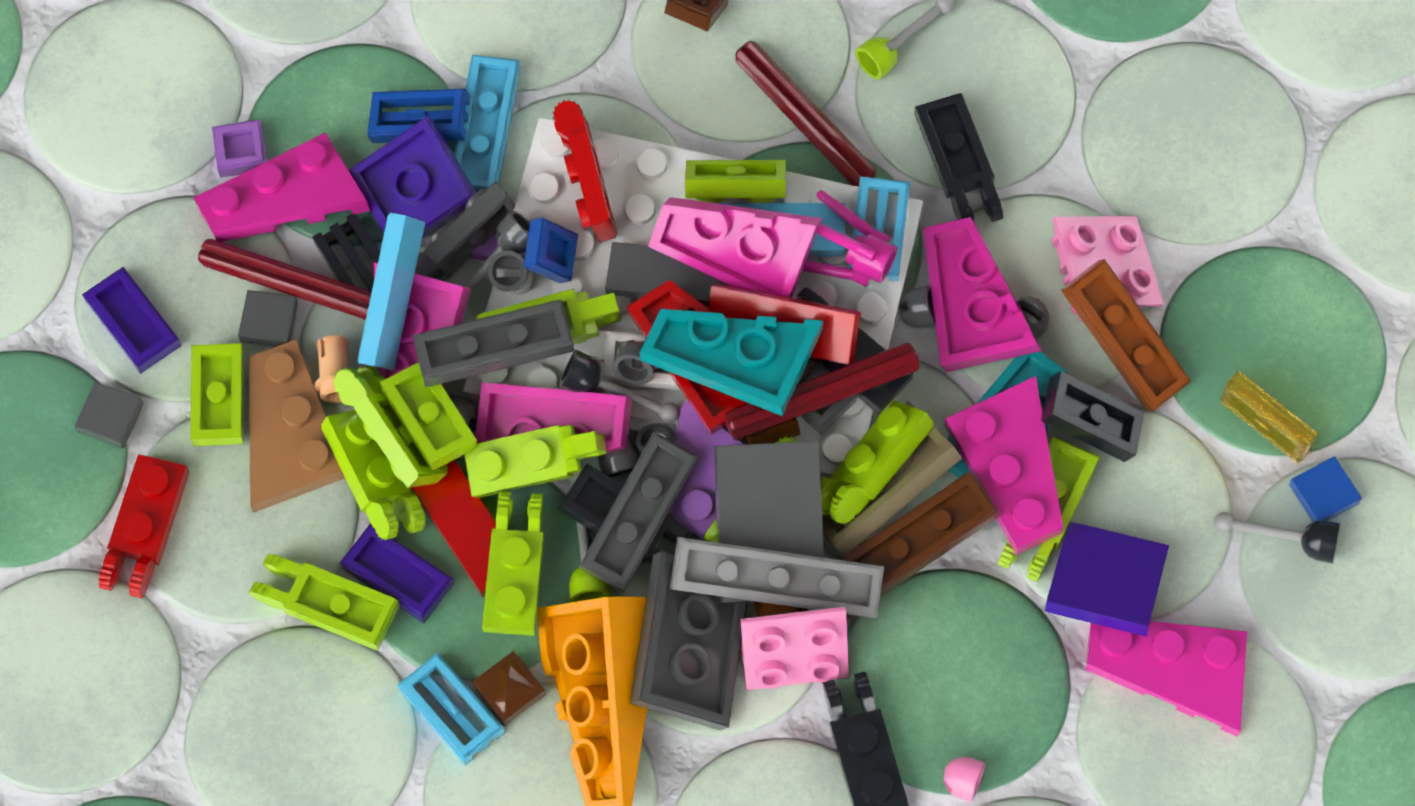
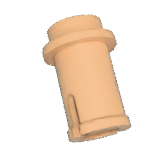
M330 335L323 337V340L319 339L317 341L319 379L315 382V390L320 393L321 400L328 403H340L342 401L338 397L339 393L335 392L333 380L337 371L341 370V368L349 367V340L343 336Z

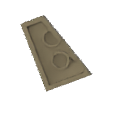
M907 401L906 405L914 407L909 401ZM933 427L873 501L870 500L859 515H855V519H852L851 523L847 522L846 525L840 524L831 519V515H822L823 534L845 557L857 546L866 542L870 535L894 515L903 511L913 499L931 484L942 478L950 468L962 459L961 455Z

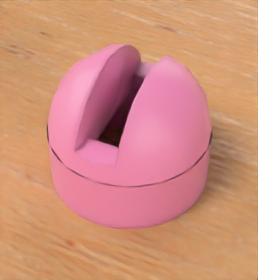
M964 756L952 759L944 770L943 781L948 792L957 798L972 802L983 776L985 762Z

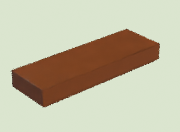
M1105 259L1098 260L1061 289L1064 296L1147 412L1156 410L1191 382Z

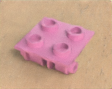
M1137 216L1054 217L1052 219L1055 227L1053 230L1055 236L1051 239V242L1058 252L1061 263L1059 265L1060 272L1068 274L1063 279L1064 286L1098 260L1105 259L1138 307H1161L1164 305ZM1071 305L1072 313L1078 315Z
M846 607L740 619L742 633L741 652L746 690L774 689L786 685L811 682L823 683L849 678Z

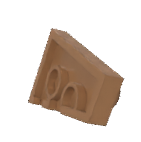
M296 339L249 356L250 507L253 513L345 479L321 429V424L326 416Z

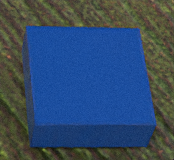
M543 217L530 220L523 267L557 283L572 281L578 234Z
M1335 456L1292 478L1289 486L1312 522L1328 521L1358 505L1362 499Z

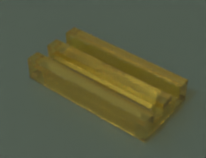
M1238 370L1227 382L1221 403L1295 463L1298 462L1300 464L1311 452L1318 433Z

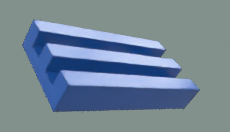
M466 89L372 92L367 136L372 143H389L428 116L434 120L446 141L466 140L467 131L464 128V123H468L466 105L470 104V95ZM453 106V110L425 111V109H408L406 112H382V108Z

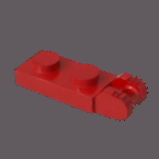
M570 99L568 101L563 100L562 103L558 102V106L554 107L555 111L552 113L557 134L561 137L563 145L571 149L572 152L564 155L569 178L572 184L580 182L584 197L575 200L581 224L584 229L592 227L600 243L614 239L618 232L589 124L585 116H583V111L579 104H576L575 101L571 102Z
M138 454L107 546L109 551L105 555L99 574V588L109 591L114 589L126 557L137 560L129 582V593L133 597H144L155 565H160L189 476V470L186 465Z

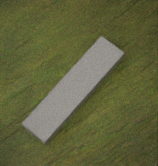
M677 537L670 589L814 610L846 607V614L877 618L884 566Z

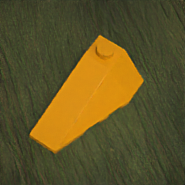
M602 597L537 609L540 658L545 675L554 676L561 699L555 704L559 721L567 720L574 741L570 756L586 806H632L647 709L630 704L647 597Z

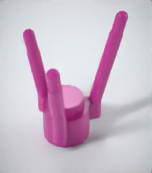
M818 191L816 197L865 235L866 238L858 234L855 239H852L826 225L820 224L817 231L820 236L849 249L846 262L853 265V268L806 260L803 271L852 280L865 287L869 285L871 279L882 283L893 265L898 250L897 246L889 243L891 237L875 230L825 191Z

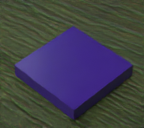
M428 116L348 170L367 200L368 206L383 232L385 231L388 215L395 213L424 221L425 227L422 239L463 212L469 199L477 193L436 123Z
M1070 521L1066 529L1047 597L1045 612L1147 637L1169 545Z

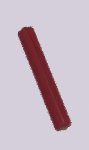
M748 41L736 51L735 61L740 68L851 185L859 187L860 177H876V168L756 42Z
M206 239L202 243L201 250L198 253V261L204 267L366 320L372 291L213 239Z
M904 343L799 383L783 416L750 403L727 411L724 415L727 429L734 440H740L909 375L920 368L917 353L910 343Z

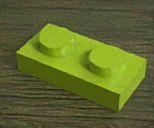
M686 160L685 199L696 198L702 202L719 203L726 198H746L753 203H768L776 198H786V160Z
M242 343L191 345L190 440L193 447L244 444V349Z
M419 362L381 381L382 393L431 471L477 448V439L442 384L425 388Z

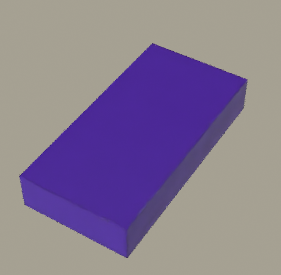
M124 267L82 294L85 302L140 374L182 346L179 338Z
M370 523L340 562L341 568L371 589L398 600L399 608L424 624L454 585L453 578L394 538L381 540V537H378V534L375 533V528Z

